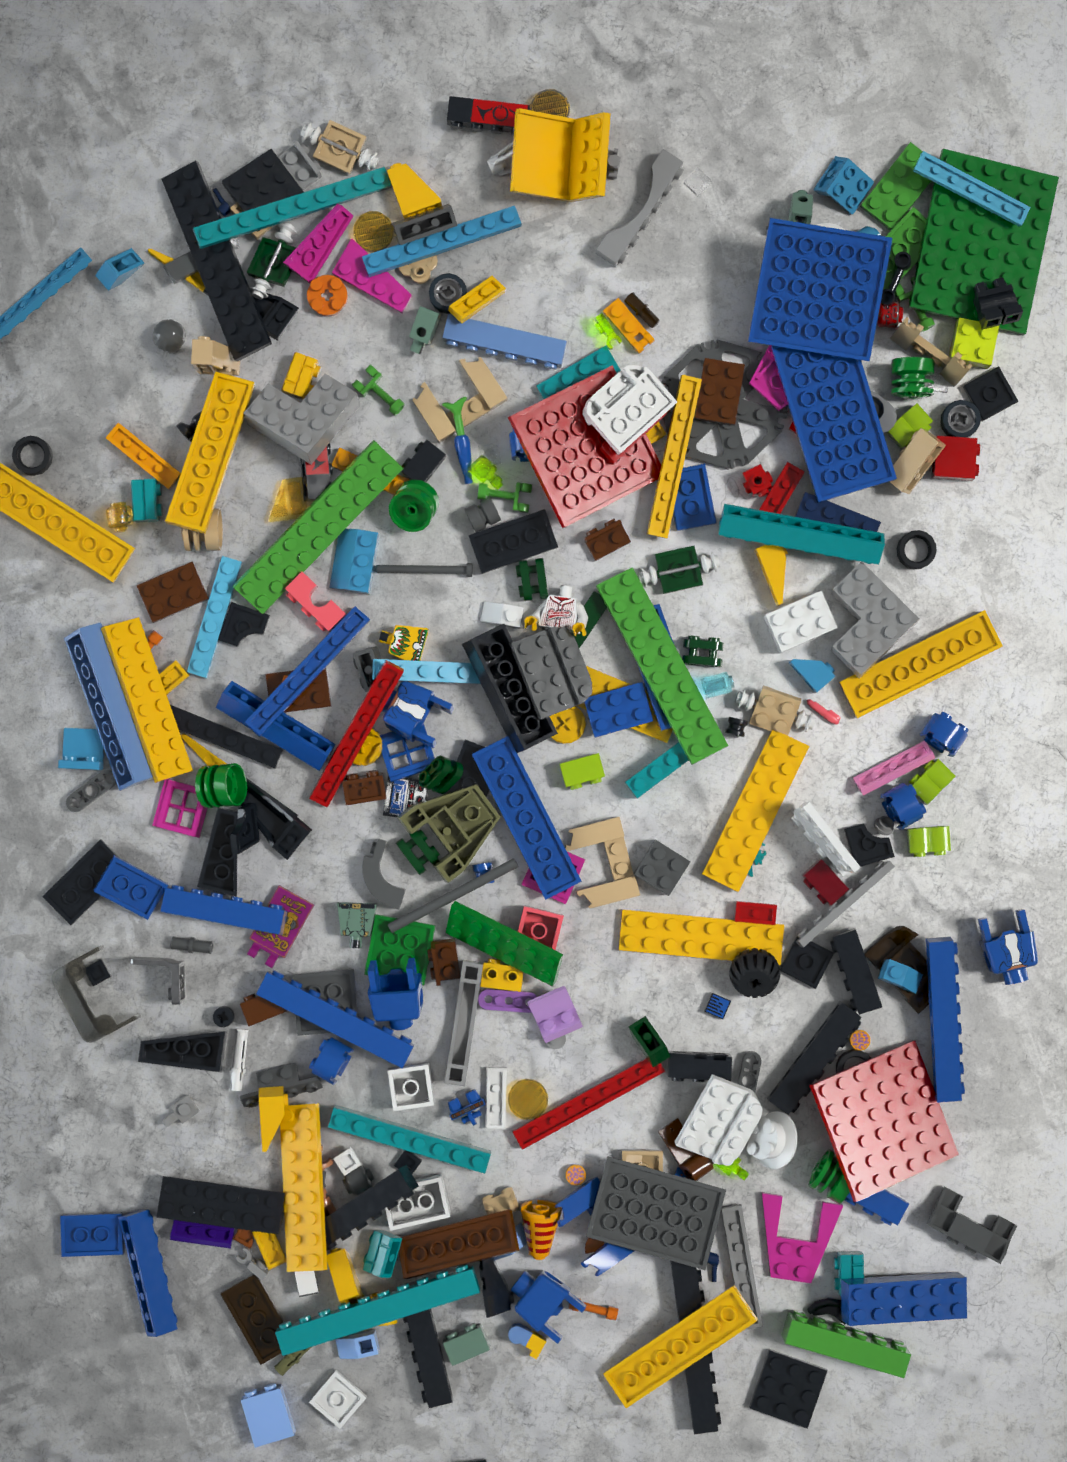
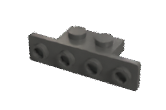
M296 1063L256 1073L259 1088L283 1086L284 1094H288V1098L296 1097L298 1094L305 1092L312 1093L323 1088L318 1076L300 1080ZM259 1091L241 1095L240 1101L243 1106L249 1108L258 1106Z

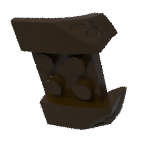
M896 926L882 936L864 954L876 969L881 970L884 960L891 959L923 974L916 994L895 986L905 997V1001L919 1014L929 1005L927 960L910 942L919 934L905 926Z

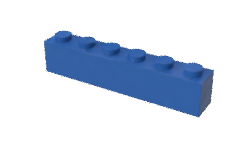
M231 681L222 692L216 708L245 725V721L264 700ZM284 712L262 734L264 738L318 771L327 762L336 745Z
M177 885L165 888L160 912L283 935L288 911L282 910L283 906L271 904L270 907L262 906L263 902L251 900L249 904L244 903L243 898L231 896V900L223 899L224 894L211 892V896L203 895V890L192 889L191 892L183 891L184 887Z
M149 1209L119 1216L147 1337H158L177 1330V1316L172 1307L173 1299L168 1290L167 1275L163 1270V1257L158 1249V1237L154 1232L152 1214Z

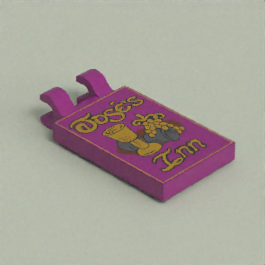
M280 885L267 907H270L271 904L283 906L282 910L288 911L283 935L253 930L249 939L254 941L247 953V955L255 958L260 949L268 952L270 956L265 965L271 968L274 967L279 956L283 958L287 956L315 906L313 903Z

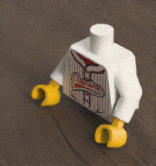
M561 585L559 596L549 595L531 616L525 618L524 624L525 628L528 625H532L533 631L537 629L538 624L543 630L551 627H566L574 636L576 634L580 635V632H582L583 636H586L585 628L588 622V615L579 600L571 598L573 587Z

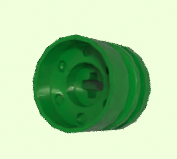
M925 357L892 359L891 374L899 376L900 379L891 381V385L896 387L891 389V395L903 399H922L933 396L934 389L928 387L933 386L934 381L925 379V377L934 374L935 360Z
M237 763L220 766L201 767L195 778V790L200 804L205 808L241 805L247 794L246 776L241 766Z
M828 1149L814 1166L808 1186L812 1189L818 1186L817 1192L822 1193L829 1187L827 1198L841 1204L850 1191L836 1156L834 1157V1151Z

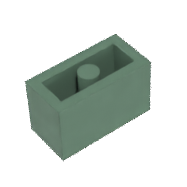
M475 1323L469 1324L464 1327V1331L459 1333L453 1331L443 1339V1346L452 1366L490 1350V1344L481 1323L478 1325Z

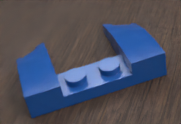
M598 1177L588 1180L555 1205V1208L562 1207L563 1220L557 1221L559 1227L564 1226L586 1210L590 1216L592 1215L600 1185ZM606 1243L582 1261L581 1265L584 1268L588 1267L589 1264L593 1265L598 1269L595 1276H599L635 1250Z

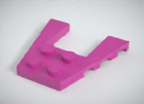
M769 345L749 385L780 411L788 405L772 353L771 346L773 345Z
M762 1192L770 1277L812 1283L842 1211L843 1204L822 1201L817 1240L809 1241L777 1236L783 1196Z

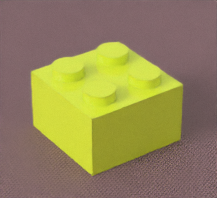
M959 318L955 322L949 357L952 358L959 352L962 355L961 359L966 362L965 365L970 363L973 367L988 369L992 365L999 326L982 330L979 321Z

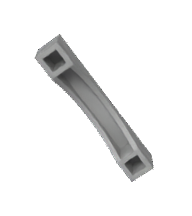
M664 149L661 151L651 168L652 185L646 204L639 214L627 225L605 235L596 249L598 256L615 267L618 263L622 264L628 256V253H626L629 246L634 247L639 239L637 234L641 229H646L651 221L648 219L652 212L656 213L662 204L659 201L663 195L665 197L668 196L673 188L671 183L674 179L678 180L684 171L682 169L683 161Z
M463 960L444 1084L465 1087L483 963Z

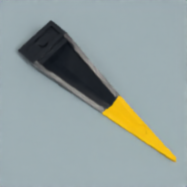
M148 249V253L164 265L174 260L153 249ZM199 272L185 278L189 283L208 295ZM266 293L268 298H263L262 300L254 297L269 336L278 341L298 313L299 307L282 297Z
M181 735L182 739L207 766L227 764L188 735ZM246 778L247 794L241 806L247 803L255 804L259 830L272 848L288 860L312 829L297 817L298 814Z

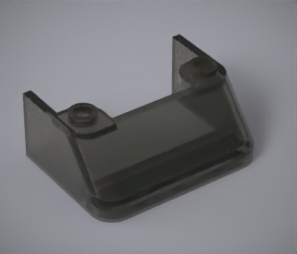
M104 945L72 960L57 969L52 975V983L82 1039L89 1043L95 1042L141 1017L139 1013L118 1025L113 1017L107 1014L96 1018L77 981L86 975V966L83 960L105 949Z

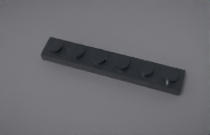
M170 705L180 731L276 769L283 752L282 749Z

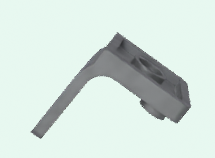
M134 957L130 959V964L168 967L171 971V988H168V1000H172V1005H180L185 1002V961L154 957Z

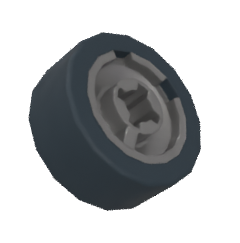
M451 273L441 274L436 277L429 288V297L433 307L445 314H451L448 311L449 306L467 293L464 281ZM447 290L452 292L449 298H446L444 294Z
M957 400L944 409L941 414L940 423L942 430L947 436L969 438L980 426L981 416L978 408L973 403L967 400ZM959 416L964 418L963 423L956 422Z

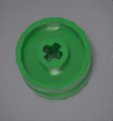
M412 479L406 481L398 488L396 494L391 499L389 515L400 529L407 532L424 530L438 510L439 497L435 489L422 480Z

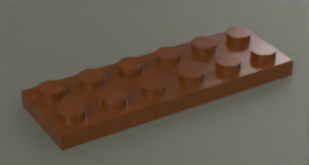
M508 1209L403 1236L399 1249L403 1279H410L520 1251L512 1210Z

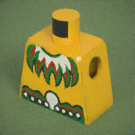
M395 625L393 633L381 631L379 642L390 645L388 653L399 659L421 661L429 629Z

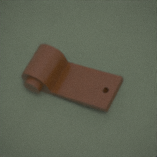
M676 1118L659 1130L658 1133L686 1178L698 1181L714 1169V1163L710 1158L676 1146L675 1140L683 1127L680 1120Z

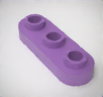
M485 989L479 994L478 1002L486 1010L531 1013V1009L525 1004V1000L527 998L534 999L538 996L533 992ZM490 995L492 1001L487 1003L484 999L485 996ZM511 997L513 999V1002L511 1004H506L505 998Z

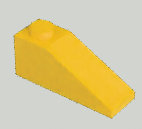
M764 545L756 548L754 551L776 606H780L783 604L786 569L785 555L788 552L786 548L781 546Z
M283 1086L259 1088L262 1152H267L284 1117L285 1106H288V1094H284Z

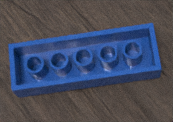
M959 1272L841 1279V1319L849 1326L967 1318V1277Z

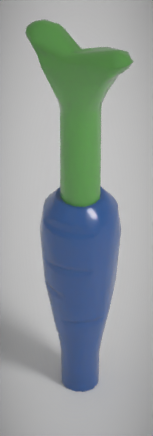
M462 397L454 404L446 402L442 406L450 410L454 415L457 434L454 439V446L464 475L465 484L473 483L471 445L469 437L464 433L461 415L462 407L467 397Z

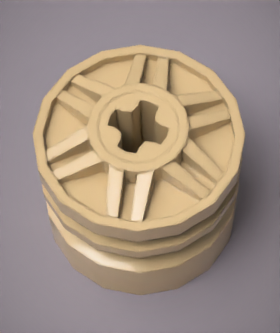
M214 508L206 534L181 527L182 540L186 551H192L193 542L196 551H200L202 542H205L207 551H219L222 549L223 524L220 508Z

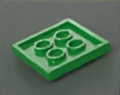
M375 914L364 975H368L370 961L376 960L379 975H385L391 969H402L406 972L408 959L415 958L417 973L421 974L422 986H424L429 964L427 949H431V941H433L436 925L414 921L392 933L388 924L398 918Z

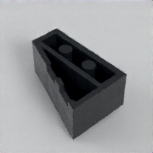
M668 1051L670 1057L668 1058L667 1075L672 1078V1081L692 1079L693 1082H704V1080H709L712 1074L731 1081L732 1056L729 1053Z

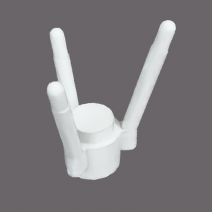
M513 142L487 160L493 175L499 174L501 177L511 173L512 168L505 170L504 168L507 167L505 160L512 156L513 150L504 156L502 155L513 147Z

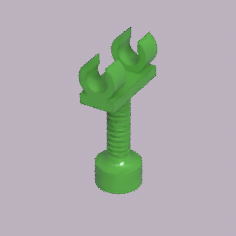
M912 277L910 280L912 286L914 282V277ZM898 284L895 291L898 303L910 299L912 292L910 291L905 294L901 284ZM915 310L920 319L919 324L924 327L921 332L935 326L932 317L928 318L923 311Z
M369 365L366 368V372L373 379L366 387L356 379L352 384L353 388L363 397L370 390H373L384 402L388 403L390 406L389 411L394 416L398 415L404 408L405 403L400 399L394 400L377 385V382L383 376L372 365Z
M517 482L515 492L510 493L508 491L502 492V490L496 491V489L490 490L488 484L479 483L477 499L484 500L489 496L506 498L508 500L512 499L514 501L512 511L528 513L529 504L518 503L519 491L531 493L532 484Z

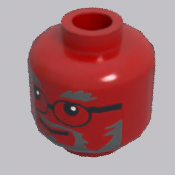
M898 302L891 306H883L880 303L877 320L879 327L896 328L899 323H902L903 307H900Z

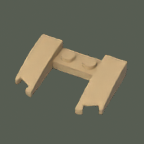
M906 317L890 339L904 350H907L912 345L914 346L913 350L922 356L925 354L927 357L934 359V366L938 368L941 366L943 368L939 375L955 387L973 365L969 363L965 366L966 362L961 359L962 355L959 352L950 358L919 335L924 327L920 324L916 327L912 322L908 324L909 318Z
M478 357L479 361L466 362V359L459 360L479 394L463 404L461 411L463 427L468 426L508 401L507 396L481 357ZM424 382L420 386L423 391L419 398H413L412 401L440 443L456 433L454 415L451 411L445 414Z
M620 817L568 831V833H573L571 845H565L566 851L603 842L613 881L576 891L579 897L584 894L591 902L588 906L589 908L640 896L625 844V835Z

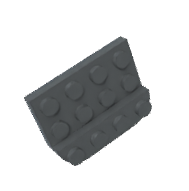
M551 627L509 644L539 720L585 702L592 694L590 675L576 639L568 628Z

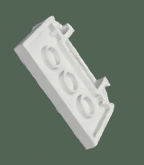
M628 365L588 399L583 409V416L589 426L592 424L619 455L670 410L677 401L647 367Z
M810 802L803 803L792 812V821L797 827H803L806 831L804 833L806 839L810 843L814 841L818 846L816 851L822 859L827 858L831 863L829 867L836 875L840 873L844 876L849 871L856 872L861 868Z
M712 1074L675 1140L676 1146L710 1158L714 1164L730 1166L741 1154L761 1118L762 1106L757 1096L749 1088Z

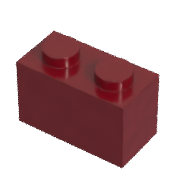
M822 859L817 860L802 874L805 878L803 883L810 890L814 888L819 893L816 897L824 905L828 903L832 906L849 890Z

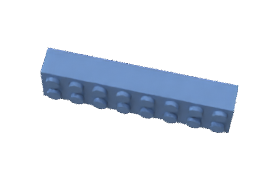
M100 622L79 628L65 637L64 640L118 789L121 791L148 781L153 776L101 631L102 624Z

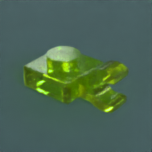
M603 313L595 317V328L600 335L604 333L607 338L606 346L609 350H613V346L610 344L611 340H617L621 344V338L613 331L614 329Z
M481 455L468 467V471L480 482L484 483L488 480L497 490L503 486V479L495 473L497 467L484 455Z
M739 1157L730 1166L714 1164L728 1176L734 1172L745 1181L749 1175V1172L738 1165L741 1161Z

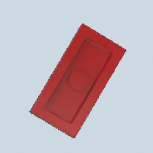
M736 901L734 920L735 922L775 925L777 905Z

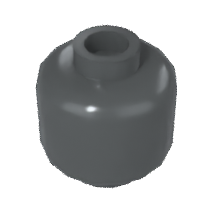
M359 1166L345 1175V1179L342 1181L349 1194L359 1196L372 1187L371 1181L374 1180L370 1169L365 1170L363 1166Z

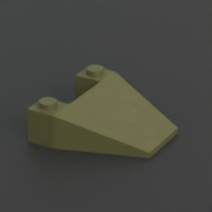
M477 784L412 804L399 814L397 819L410 834H413L427 823L448 851V854L434 864L433 867L442 879L449 883L465 871L501 816Z

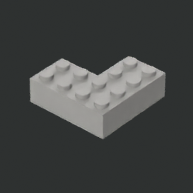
M324 374L301 403L268 383L246 409L244 416L248 426L312 465L358 409L360 402L355 391L329 375Z
M860 562L832 589L831 594L858 622L832 646L831 651L860 679L918 623L920 618L863 562Z

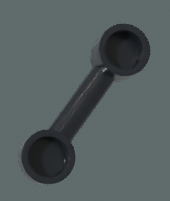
M899 252L895 256L897 268L888 289L883 290L881 298L883 306H891L896 301L895 291L903 272L911 266V257L907 252Z

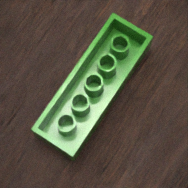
M800 1311L788 1312L781 1334L785 1344L905 1378L911 1353L904 1346V1342L892 1339V1342L884 1340V1336L875 1333L870 1336L864 1334L865 1331L858 1328L849 1330L845 1328V1325L838 1322H833L832 1325L826 1323L825 1319L814 1316L813 1319L805 1317L806 1314Z

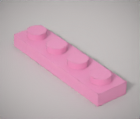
M923 741L855 776L853 780L864 796L935 759V756L927 743Z

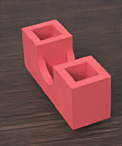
M301 572L285 588L288 591L286 596L293 603L298 601L303 606L301 610L308 617L313 615L318 620L315 624L323 632L326 629L331 632L347 614L332 600L325 606H314L311 601V595L318 586Z

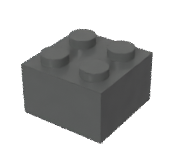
M654 840L634 874L670 896L691 861L661 842Z

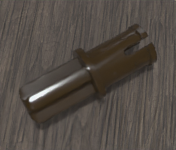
M634 292L626 297L624 302L636 312L637 317L640 316L651 328L658 325L660 320L648 308V304H644Z

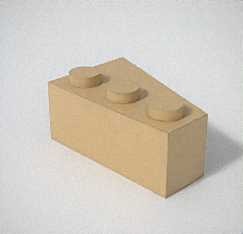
M206 336L192 339L191 364L199 374L214 375L216 371L227 375L239 376L240 361L234 360L228 346L210 340V337Z

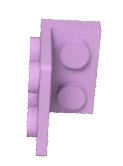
M565 986L528 1001V1005L545 1043L583 1027Z

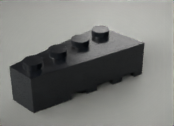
M217 807L197 884L199 888L237 897V854H232L230 834L234 831L237 823V811Z
M222 1031L141 1041L138 1062L222 1073L227 1032Z

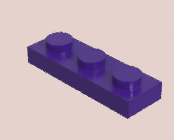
M174 1220L170 1240L231 1249L235 1228Z

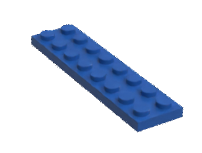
M509 736L473 753L472 756L545 900L582 882Z

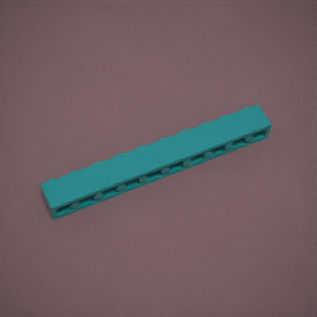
M467 1264L461 1265L454 1272L448 1273V1271H443L436 1274V1278L428 1279V1277L417 1280V1284L411 1286L408 1283L402 1284L395 1291L389 1292V1290H384L377 1293L378 1296L373 1298L365 1296L358 1299V1303L350 1305V1302L339 1305L338 1309L333 1311L328 1308L318 1312L319 1315L311 1317V1315L299 1318V1322L292 1324L291 1321L284 1322L279 1325L280 1328H277L275 1332L282 1356L480 1293V1286L474 1267H468Z

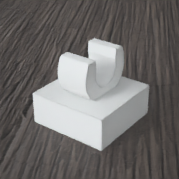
M352 1147L334 1158L344 1176L362 1165Z

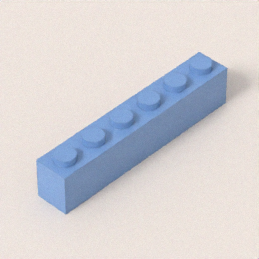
M450 314L447 316L443 333V341L448 346L458 347V345L466 346L467 350L474 352L480 349L486 351L488 355L497 356L502 354L506 355V359L514 361L520 358L524 359L527 364L537 365V363L545 364L546 368L554 370L557 367L561 368L567 344L565 340L468 319L462 324Z

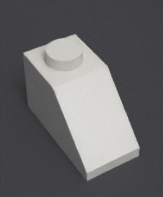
M484 601L480 622L496 625L505 624L507 627L520 629L524 607Z

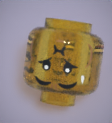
M126 502L112 503L106 509L107 525L109 528L115 529V532L128 531L127 527L134 524L132 508L126 505Z

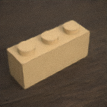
M922 428L913 434L912 441L901 450L898 460L893 464L897 479L890 481V483L901 492L907 494L912 492L946 446L933 434Z

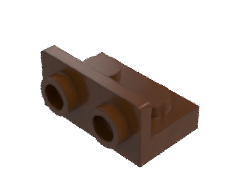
M612 519L604 524L605 528L599 531L595 528L586 533L587 537L584 538V541L595 561L631 543L621 520L616 521Z
M378 770L367 771L366 775L358 776V773L346 775V778L342 781L346 805L387 799L383 772L378 773Z
M455 938L431 941V949H427L429 961H433L434 967L430 968L431 979L436 980V986H441L440 981L460 979Z

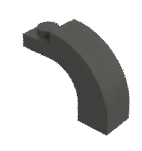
M378 839L377 842L373 841L370 850L373 857L364 856L362 866L363 878L368 890L378 901L389 907L400 909L406 889L391 885L383 878L380 862L387 841Z

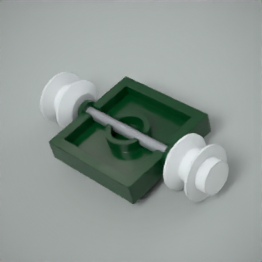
M289 223L278 224L280 232L274 233L278 241L262 237L247 270L249 276L258 278L253 279L255 286L250 287L253 297L257 299L268 298L265 292L272 289L268 282L285 287L292 270L283 262L296 249V247L287 244L293 243L291 235H296L297 232L294 230L295 227Z
M694 545L655 554L658 570L656 571L652 566L647 571L641 568L642 572H638L641 584H644L645 587H647L649 582L656 585L660 578L663 594L703 586L700 569H703L706 574L712 568L717 572V567H720L718 555L714 556L713 552H711L710 557L702 554L701 562L698 561Z

